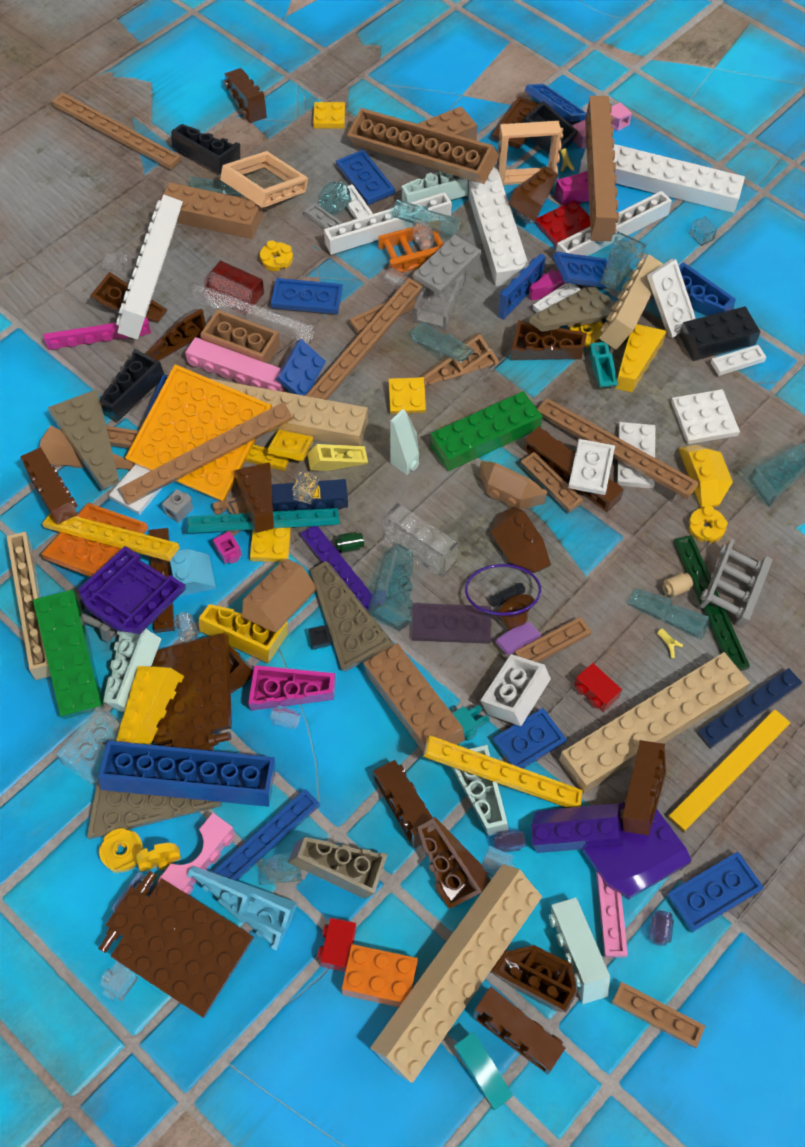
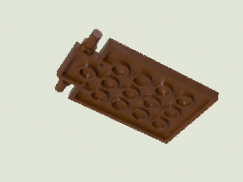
M226 633L157 650L153 660V667L172 668L183 675L184 678L181 683L178 682L174 690L176 694L173 700H169L165 708L167 712L156 726L158 730L154 736V743L158 746L166 744L165 746L213 751L214 746L219 745V742L231 740L230 732L214 733L232 728L229 636Z
M149 870L141 884L138 883L136 888L130 887L107 922L106 926L109 927L105 933L107 936L98 949L106 953L113 941H117L119 936L122 935L123 938L110 957L202 1018H205L255 937L162 878L150 897L146 896L150 890L148 889L157 876Z

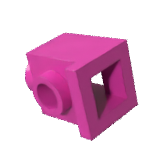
M230 531L213 539L215 550L225 564L228 562L233 564L242 556L241 549Z

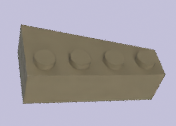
M304 837L295 843L288 863L365 899L375 894L388 854L375 853L366 849L350 848L347 845H336L331 842Z

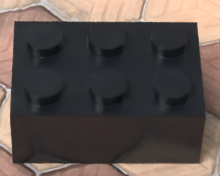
M544 101L524 118L522 123L559 121L560 128H563V138H560L561 150L571 145L578 133L577 129ZM552 136L528 137L549 155Z

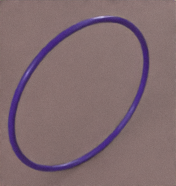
M496 564L481 568L473 573L466 582L465 594L468 601L474 607L485 613L502 616L514 615L530 609L537 603L541 596V585L533 573L522 567L510 564ZM511 567L531 575L535 579L539 590L537 598L526 608L514 612L501 613L489 611L476 605L469 597L468 585L475 575L486 569Z

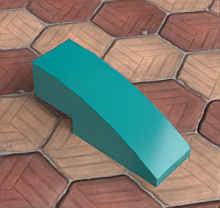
M605 342L590 343L588 352L599 387L617 386L618 382L612 353L609 352L608 344Z
M474 1032L454 1045V1050L494 1111L513 1097L503 1077Z

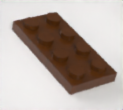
M519 96L500 124L522 123L524 118L539 103ZM500 124L492 134L493 140L499 141ZM528 137L509 138L508 145L521 149Z

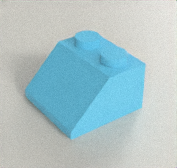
M190 549L176 552L170 563L173 577L186 585V590L180 596L216 589L209 554Z

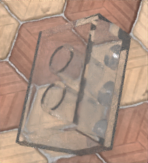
M97 707L56 755L64 766L94 785L98 780L107 741H116L121 724Z

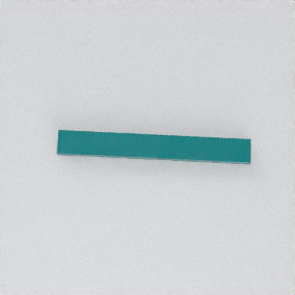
M338 508L273 512L274 528L340 525ZM247 513L187 517L188 533L254 529Z

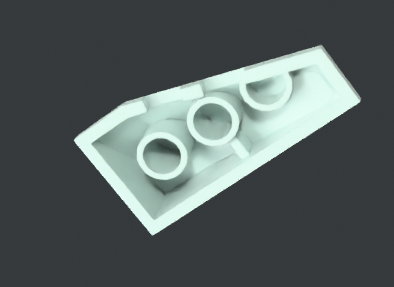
M402 409L390 420V464L408 475L419 466L417 432L408 414Z

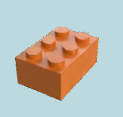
M352 944L342 985V995L400 1007L413 989L418 958Z

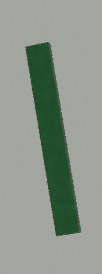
M693 536L676 538L673 543L686 573L692 578L693 589L701 605L702 599L700 597L704 589L708 588L711 580L710 574ZM715 589L714 595L719 597L718 592ZM709 602L702 610L721 654L725 652L740 671L749 669V662L726 610Z

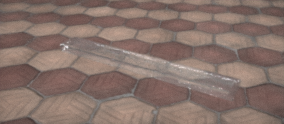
M192 283L188 296L189 300L259 324L293 339H302L307 344H311L315 327L200 284Z

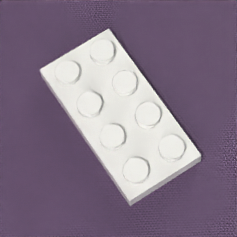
M676 259L669 260L647 275L665 330L670 338L680 333L683 322L696 319Z
M620 422L618 438L655 458V425ZM617 461V483L620 486L654 488L655 481L621 461Z

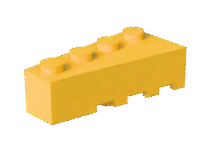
M636 324L628 338L617 379L618 385L615 389L631 393L634 391L644 372L662 347L667 331Z
M209 604L199 617L200 632L209 636L226 633L229 636V644L232 647L266 663L271 661L288 635V621L275 633L243 618L242 613L234 612V609Z
M138 666L116 741L150 745L158 730L156 726L159 720L164 718L167 712L165 708L169 700H173L176 694L174 690L178 682H182L184 676L172 668Z

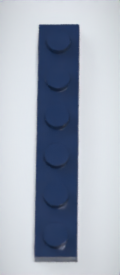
M790 668L786 669L701 728L697 734L710 749L800 687L802 681Z

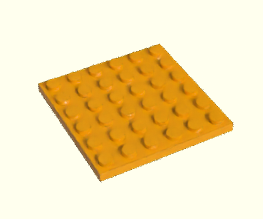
M175 364L125 459L152 471L273 407L271 404ZM256 439L175 482L218 501H225L235 482L234 470L243 467Z

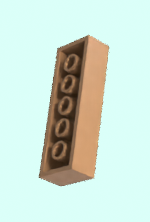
M169 182L163 194L183 201L177 223L253 239L263 218L262 207L250 199Z
M398 643L364 662L367 677L423 752L429 735L456 745L465 740L461 724Z

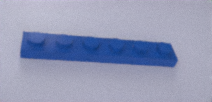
M306 789L303 790L212 873L238 881L320 806V803Z

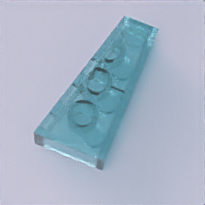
M617 231L600 283L609 289L616 290L632 269L637 266L643 257L647 244Z
M805 442L756 467L748 477L768 507L805 473Z
M396 543L384 554L368 612L378 620L400 631L412 623V616H410V609L412 608V600H410V591H412L410 575L413 574V552Z

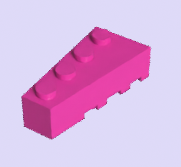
M255 665L248 703L251 711L334 700L336 687L335 673Z

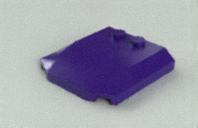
M124 546L78 589V592L87 611L117 631L141 634L186 590V585L171 575L167 578L142 562L140 555Z
M624 802L620 804V812L621 809L625 808ZM657 809L649 836L624 832L623 822H621L623 846L582 849V852L595 871L602 877L605 885L612 890L622 893L628 900L686 867L692 861L685 845Z

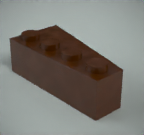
M518 320L510 361L582 359L587 333L563 328L542 332L531 323Z
M270 462L234 470L236 488L255 533L274 529Z
M643 740L639 742L633 773L629 782V790L625 795V808L621 809L620 822H623L624 832L650 835L666 776V751L664 743Z
M393 760L374 770L373 779L414 849L422 845L417 827L433 817L417 794L413 783L407 779L404 767L398 765L396 760Z

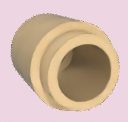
M680 573L664 580L663 591L672 598L687 592L693 587L692 578L688 573Z

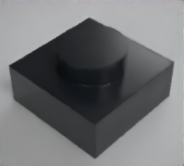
M328 625L309 629L313 650L332 646Z

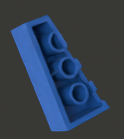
M682 262L679 265L694 310L709 316L734 309L736 301L734 297L686 263Z

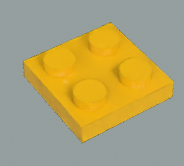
M314 102V128L345 129V102Z
M424 377L389 379L390 414H398L402 409L407 414L426 413Z
M279 429L268 448V454L291 458L295 461H304L313 444L314 437Z
M291 527L274 528L255 533L253 529L250 560L282 562L285 558L289 559Z

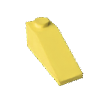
M316 444L307 454L310 470L329 471L368 463L365 446Z

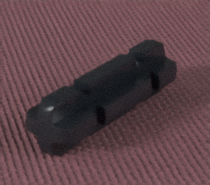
M518 583L514 585L515 587L511 586L498 592V595L490 596L491 605L496 607L500 605V602L504 603L515 595L525 593V586L523 583Z

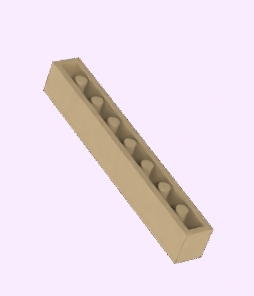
M22 532L7 536L29 669L35 680L49 677L51 674L33 602L34 599L41 598L32 545L27 533Z

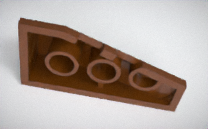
M436 817L419 825L417 829L424 851L428 853L431 864L429 867L431 872H434L436 878V889L448 908L450 909L482 893L491 879L480 862Z

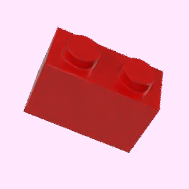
M594 663L590 664L580 673L574 683L577 692L586 696L590 700L591 705L602 712L608 709L620 697L622 689Z
M330 918L329 924L324 925L322 937L326 939L324 946L319 947L317 957L318 960H321V967L346 972L351 945L354 944L357 930L356 923Z

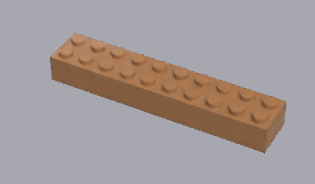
M590 95L585 118L591 241H611L612 236L616 234L615 223L619 221V212H616L618 200L615 199L617 197V187H615L617 175H614L616 162H613L615 150H612L614 148V138H612L614 127L611 126L613 115H610L612 103H609V96Z
M363 108L360 109L347 134L355 146L481 184H485L499 157L493 145Z

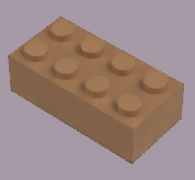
M462 106L418 123L472 140L477 139V124Z
M218 309L201 332V339L267 364H269L280 347L279 332Z

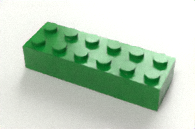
M522 391L432 432L430 435V446L449 472L531 434L536 428H541L543 416L526 393Z
M72 589L34 599V607L60 717L68 719L104 709V702L77 593Z

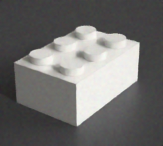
M511 654L480 701L487 715L522 726L551 678L544 664Z

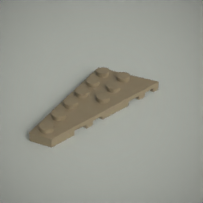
M587 286L531 316L529 323L543 332L559 329L563 325L572 327L575 323L584 325L601 322L602 319L607 318L608 314L613 311L611 308L615 302L609 296L598 291L596 287Z
M96 389L48 407V412L100 488L105 489L117 484L119 478Z
M325 561L310 570L342 670L348 671L395 645L330 563Z
M98 779L87 837L88 839L105 836L115 829L124 828L129 830L221 807L222 802L101 790Z

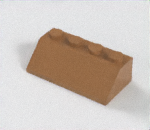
M285 558L243 599L242 617L276 633L316 591V586L302 565Z

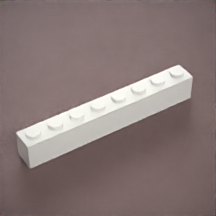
M660 191L619 212V221L615 223L616 234L612 236L611 241H591V228L588 227L558 242L556 252L589 256L667 216L672 200L663 191Z
M443 192L324 229L325 245L332 255L376 241L380 235L450 218L452 202L447 194Z

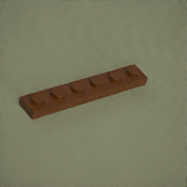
M168 528L149 530V536L170 541ZM151 557V567L167 578L170 575L172 576L170 561ZM173 603L154 620L155 633L175 631Z

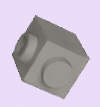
M178 489L162 503L164 513L177 523L193 510L192 498L187 493H182Z

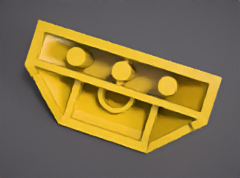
M699 445L680 447L679 452L689 477L698 481V487L694 491L700 507L719 506L733 483L722 453Z

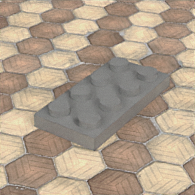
M454 234L413 274V279L440 295L481 255V250Z

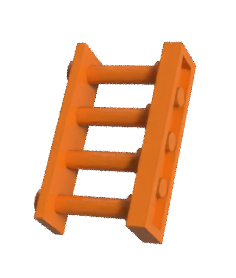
M440 220L378 236V249L386 248L391 257L389 260L391 276L420 268L444 245L439 236ZM433 236L437 247L429 249L424 238ZM417 240L422 251L413 253L408 242ZM402 244L407 255L397 257L393 246Z

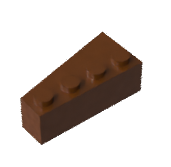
M239 68L224 73V86L226 90H229L231 98L235 99L238 109L242 110L243 117L247 118L249 123L267 118L264 92H259L260 88L254 85L252 79L249 80V76L245 71Z
M544 167L515 188L509 205L535 222L559 175L553 169Z
M40 447L20 456L35 489L56 524L77 516L75 507H78L74 497H70V491L65 486L56 468L51 466L42 448Z
M492 987L489 988L475 1008L473 1014L475 1021L549 1075L566 1049L558 1037L549 1035L538 1022L531 1020L524 1012L515 1007Z

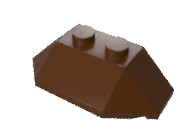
M512 507L497 514L491 529V535L509 563L527 569L532 573L551 566L544 540L525 511Z
M536 945L504 951L491 970L493 974L517 991L554 1011L566 1013L578 993L573 965Z

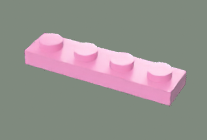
M596 872L604 958H626L628 954L622 895L617 890H612L606 886L600 874Z

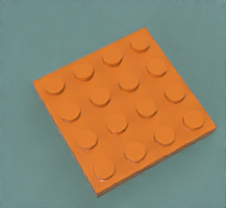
M87 503L77 515V517L142 534L148 529L145 522L91 503ZM61 532L41 555L45 560L92 577L122 548Z

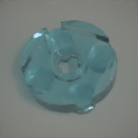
M335 181L330 182L322 189L319 203L324 210L332 215H336L351 202L350 190L341 181L337 183Z

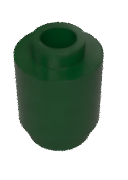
M362 533L339 534L338 539H335L336 548L341 553L357 551L364 547Z

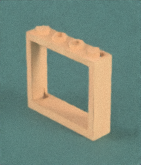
M559 121L500 124L497 169L503 185L522 184L543 169L506 170L509 138L552 136L548 168L558 173L557 163L560 160L558 152L561 151L560 138H563V128H560Z
M268 151L223 165L220 178L221 181L262 208L305 193L309 179ZM266 168L285 182L263 189L243 174Z

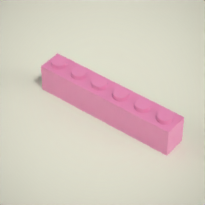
M196 337L185 352L187 363L191 366L205 369L207 372H213L223 378L232 379L239 384L281 392L286 390L285 387L275 380L281 368Z

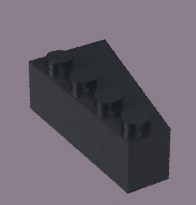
M184 124L171 131L173 148L218 174H221L223 165L240 160V143L235 142L232 144L228 142V139L221 138L220 140L214 138L213 134H202L200 130Z
M136 349L133 350L130 360L127 359L124 363L125 367L122 372H118L115 376V382L109 385L99 400L105 415L117 422L160 382L162 375H165L159 361Z

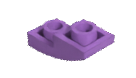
M528 622L508 631L499 637L496 643L506 655H510L524 647V645L539 639L541 634Z

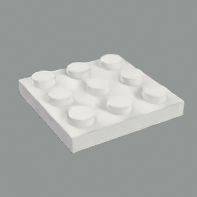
M723 389L674 397L671 400L687 444L734 437L740 433Z

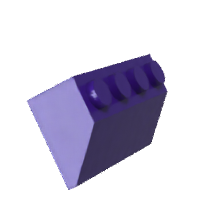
M620 804L535 811L532 821L533 847L537 853L623 846Z

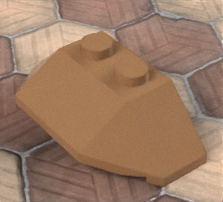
M484 460L480 462L479 474L486 494L491 498L498 499L508 506L518 509L538 506L546 502L548 491L541 489L531 479L498 463L486 462Z

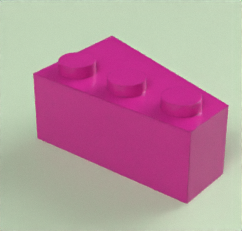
M588 171L556 181L555 196L561 205L574 200L578 204L589 202Z

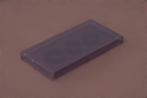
M414 603L412 641L490 644L491 614L485 613L473 605ZM479 606L491 611V606Z

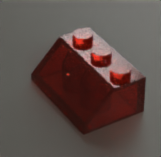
M220 260L210 273L204 296L247 315L263 296L264 285L263 279Z

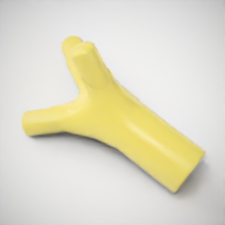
M566 148L562 149L560 152L563 158V166L560 171L563 172L566 166L573 171L574 166L570 162Z
M662 628L657 634L667 644L671 658H675L674 646L682 648L683 644L674 640Z

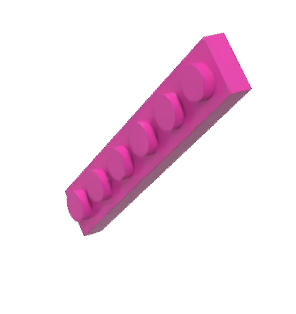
M145 318L139 336L151 334L148 318ZM116 323L46 333L44 334V340L49 350L119 338L125 339L128 336L117 333L119 326Z

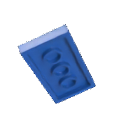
M526 85L525 91L529 93L531 98L538 99L540 103L544 101L567 122L585 120V111L547 85Z
M364 149L336 160V166L350 184L355 187L367 205L395 194L393 185Z
M556 252L553 255L556 266L565 283L612 289L618 285L606 258Z
M540 253L536 258H533L529 265L521 270L519 276L516 279L513 278L510 285L500 292L499 318L504 320L530 293V286L541 279L546 256Z
M276 278L271 308L338 314L343 284Z
M737 851L670 891L666 896L691 933L761 892L764 887Z

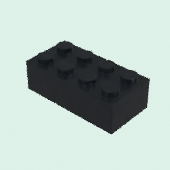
M744 306L683 322L679 337L692 361L754 346L761 331L747 307Z

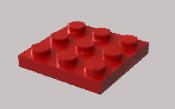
M574 200L536 218L535 224L557 247L558 242L590 227V216Z

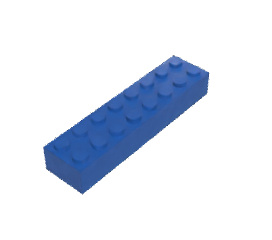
M107 741L98 779L101 790L269 807L275 776V757Z

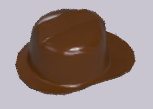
M527 594L515 595L509 598L497 612L506 613L524 609L534 602V598ZM530 609L519 614L497 616L501 617L503 624L510 631L526 624Z

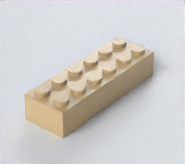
M650 254L645 259L641 258L636 266L637 269L633 268L629 273L628 278L630 279H627L622 287L624 290L622 289L617 296L619 300H616L611 308L613 311L606 318L608 322H605L601 327L600 331L602 333L599 339L617 349L631 334L652 294L647 275L662 266L663 263Z

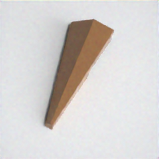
M475 333L418 378L424 377V386L431 385L435 382L454 378L477 369L496 365L500 362L492 349L488 347L482 335Z
M50 425L40 443V447L50 464L54 467L69 465L72 468L87 469L62 431ZM113 453L116 470L120 468L130 471L134 467L133 463Z

